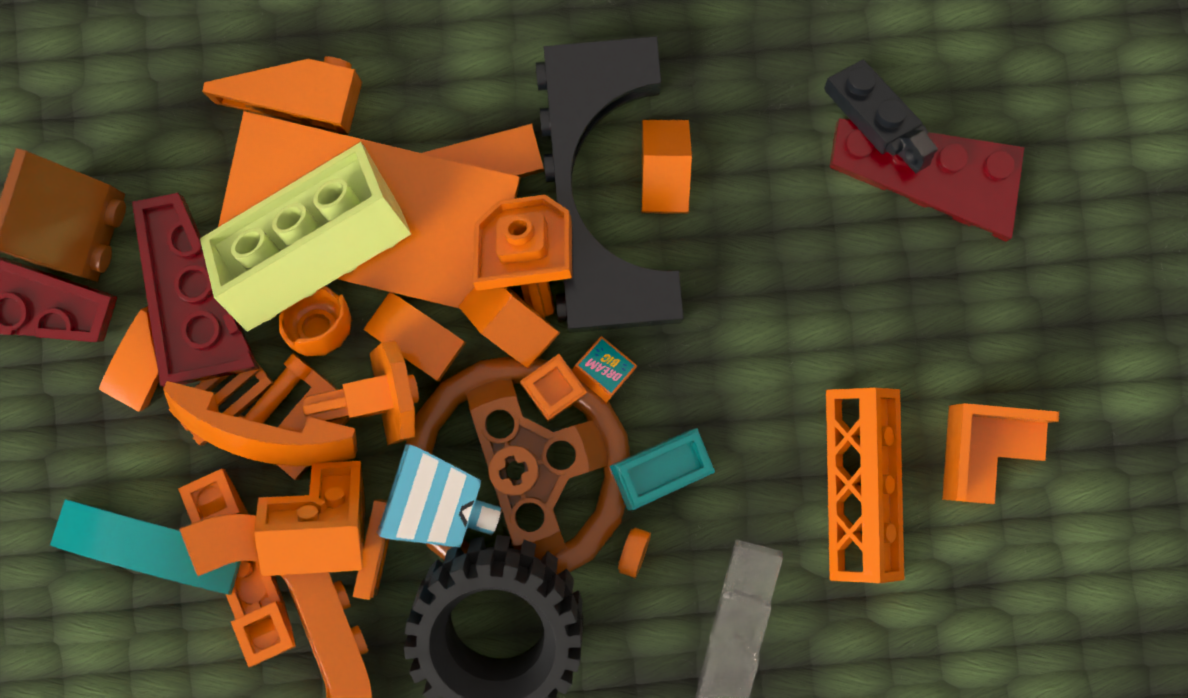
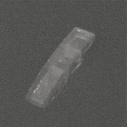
M735 540L695 698H749L760 662V647L771 613V599L783 561L782 551Z

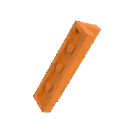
M855 388L826 390L830 581L887 583L905 580L900 389ZM842 399H859L860 418L852 428L842 420ZM851 445L859 452L861 467L853 476L843 467V454ZM852 493L861 502L862 515L854 525L844 515V502ZM852 541L863 553V571L845 570V549Z

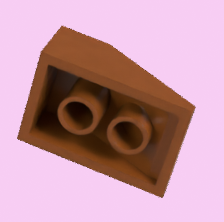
M16 148L0 198V251L45 268L98 282L100 274L107 270L111 261L112 248L109 245L114 229L121 225L125 216L126 203L123 201L125 193L107 183L28 151Z

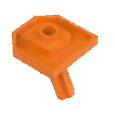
M547 195L498 201L475 223L473 285L476 291L521 285L524 301L544 319L546 316L553 314L555 306L549 281L572 278V218L570 212Z
M396 341L381 343L369 353L373 378L342 384V389L310 395L303 400V412L306 419L312 417L331 421L345 417L363 418L381 414L387 445L401 443L415 437L414 403L419 401L418 387L414 375L407 374L405 360Z

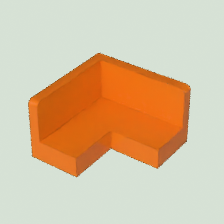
M966 403L950 405L942 500L995 504L998 457L1045 461L1048 423L1059 422V412Z
M361 461L312 463L309 495L258 498L254 535L262 575L274 576L362 570L365 496Z

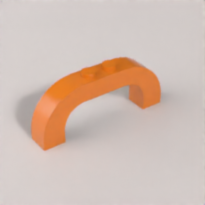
M244 514L219 515L179 528L197 576L233 562H259L254 535L256 516ZM329 572L280 575L290 591L322 674L326 688V698H372L370 680L361 655L368 653V648L359 626L356 625L350 628L344 610L350 608L351 604L341 580L333 583Z

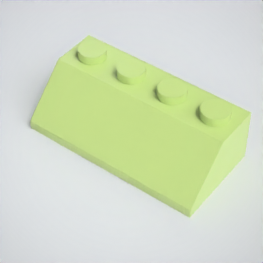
M359 142L201 237L200 242L214 298L248 332L261 323L271 320L278 313L298 301L313 295L317 290L335 279L352 272L359 265L384 250L394 247L399 241L411 235V232L397 200L362 142Z

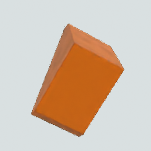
M689 120L642 121V213L688 214L692 163Z
M474 287L458 305L483 336L528 369L532 367L560 334L555 327L509 287L476 291Z

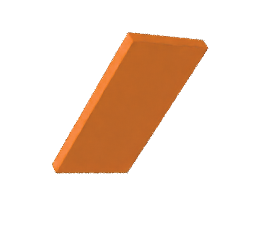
M243 112L218 227L359 142H362L397 200L411 235L399 241L394 247L386 249L362 263L352 272L346 273L337 279L459 308L458 305L474 288L475 223L498 201L516 199L521 177L259 114Z

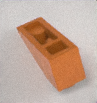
M324 57L323 62L304 59L204 82L202 92L215 104L349 135L362 81L355 69H351L352 65L349 62L335 57Z

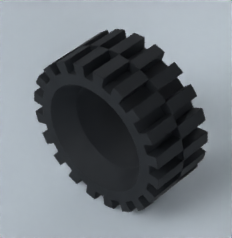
M497 535L494 547H486L484 536L473 538L470 540L466 554H464L461 547H452L447 550L444 563L437 559L431 565L426 579H422L405 629V634H408L404 645L405 659L414 658L409 671L414 682L417 683L427 679L423 692L426 698H439L440 696L443 698H557L558 691L564 695L567 693L572 685L573 671L578 672L580 664L584 615H582L583 602L580 591L573 592L574 578L569 570L565 569L558 575L556 574L557 557L547 551L540 560L534 556L535 543L524 539L520 550L509 548L511 536ZM484 590H503L516 594L531 604L540 616L544 633L540 640L523 654L501 659L486 657L471 650L461 641L454 629L451 612L460 601L471 594Z

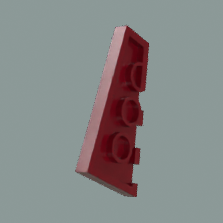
M838 119L835 127L829 168L884 191L888 189L909 198L910 202L922 207H931L952 216L953 220L965 225H974L991 232L992 236L1007 242L1012 239L1025 147L928 132L927 135L938 150L932 159L931 165L915 174L898 154L893 156L886 152L882 155L851 120Z
M173 193L132 202L160 386L164 387L166 381L184 385L259 369L241 325L214 298L200 242L201 235L185 198L179 193Z
M0 257V334L27 335L39 338L102 342L105 340L117 296Z

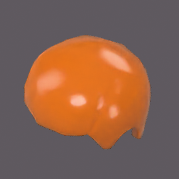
M324 286L313 295L298 301L280 313L279 332L286 344L297 353L304 356H325L341 347L350 334L352 319L349 307L342 294L337 295L330 288Z

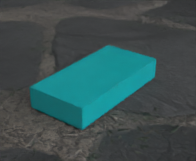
M697 428L690 429L610 465L627 510H635L715 473Z

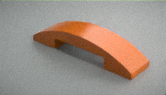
M166 381L163 388L170 411L185 427L208 443L244 458L269 464L312 466V463L343 462L354 459L358 451L355 428L308 417L302 433L219 413L213 392Z
M219 469L178 488L191 523L219 515H249L225 469ZM241 561L232 594H226V597L235 617V620L231 621L235 635L248 667H253L296 647L287 609L275 575H262L259 562Z

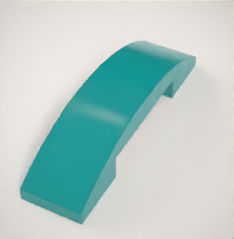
M67 499L64 500L50 546L91 559L227 595L232 594L241 561L233 562L197 576L179 530Z

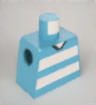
M406 444L377 534L386 539L460 547L467 528L493 535L499 521L501 507L476 500L481 485L480 479L418 447Z

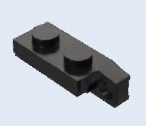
M864 59L827 78L824 87L825 92L882 155L886 152L893 156L898 154L915 174L931 165L938 148L927 135L926 127Z

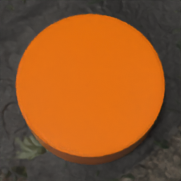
M636 527L631 529L619 561V573L636 579L651 537L650 532Z

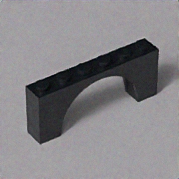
M657 36L544 46L545 62H536L538 91L547 90L549 107L540 108L542 137L551 136L553 154H544L546 183L555 182L557 200L554 201L568 209L572 218V278L564 279L565 293L556 294L558 322H568L569 333L681 323L683 320L679 271H660L639 267L624 261L605 249L592 236L577 211L572 193V175L575 161L582 144L593 128L617 108L637 99L659 95L661 74Z

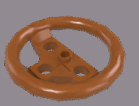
M511 356L480 360L439 384L416 413L415 437L406 440V444L418 447L432 455L439 430L457 407L468 400L470 413L489 469V478L495 488L514 549L520 550L524 539L535 543V557L541 560L546 552L549 551L558 558L556 574L558 575L565 569H568L571 573L592 561L622 522L626 505L610 465L630 457L628 434L610 402L606 403L581 381L580 383L587 391V395L575 402L573 406L584 414L588 422L552 432L523 416L514 384H520L522 379L548 362V360L538 358L530 369ZM496 411H506L514 419L512 433L503 439L494 438L487 429L488 418ZM558 441L570 443L576 453L574 463L565 470L555 469L547 459V452L550 446ZM513 461L522 463L525 467V472L521 474V479L513 480L507 474V467ZM603 467L604 479L595 511L574 538L565 542L554 507L568 479ZM524 503H535L542 508L544 522L539 529L527 531L519 526L516 514L519 507ZM463 539L460 547L464 554L468 551L469 543ZM426 544L431 551L443 560L447 550L452 548L451 546Z

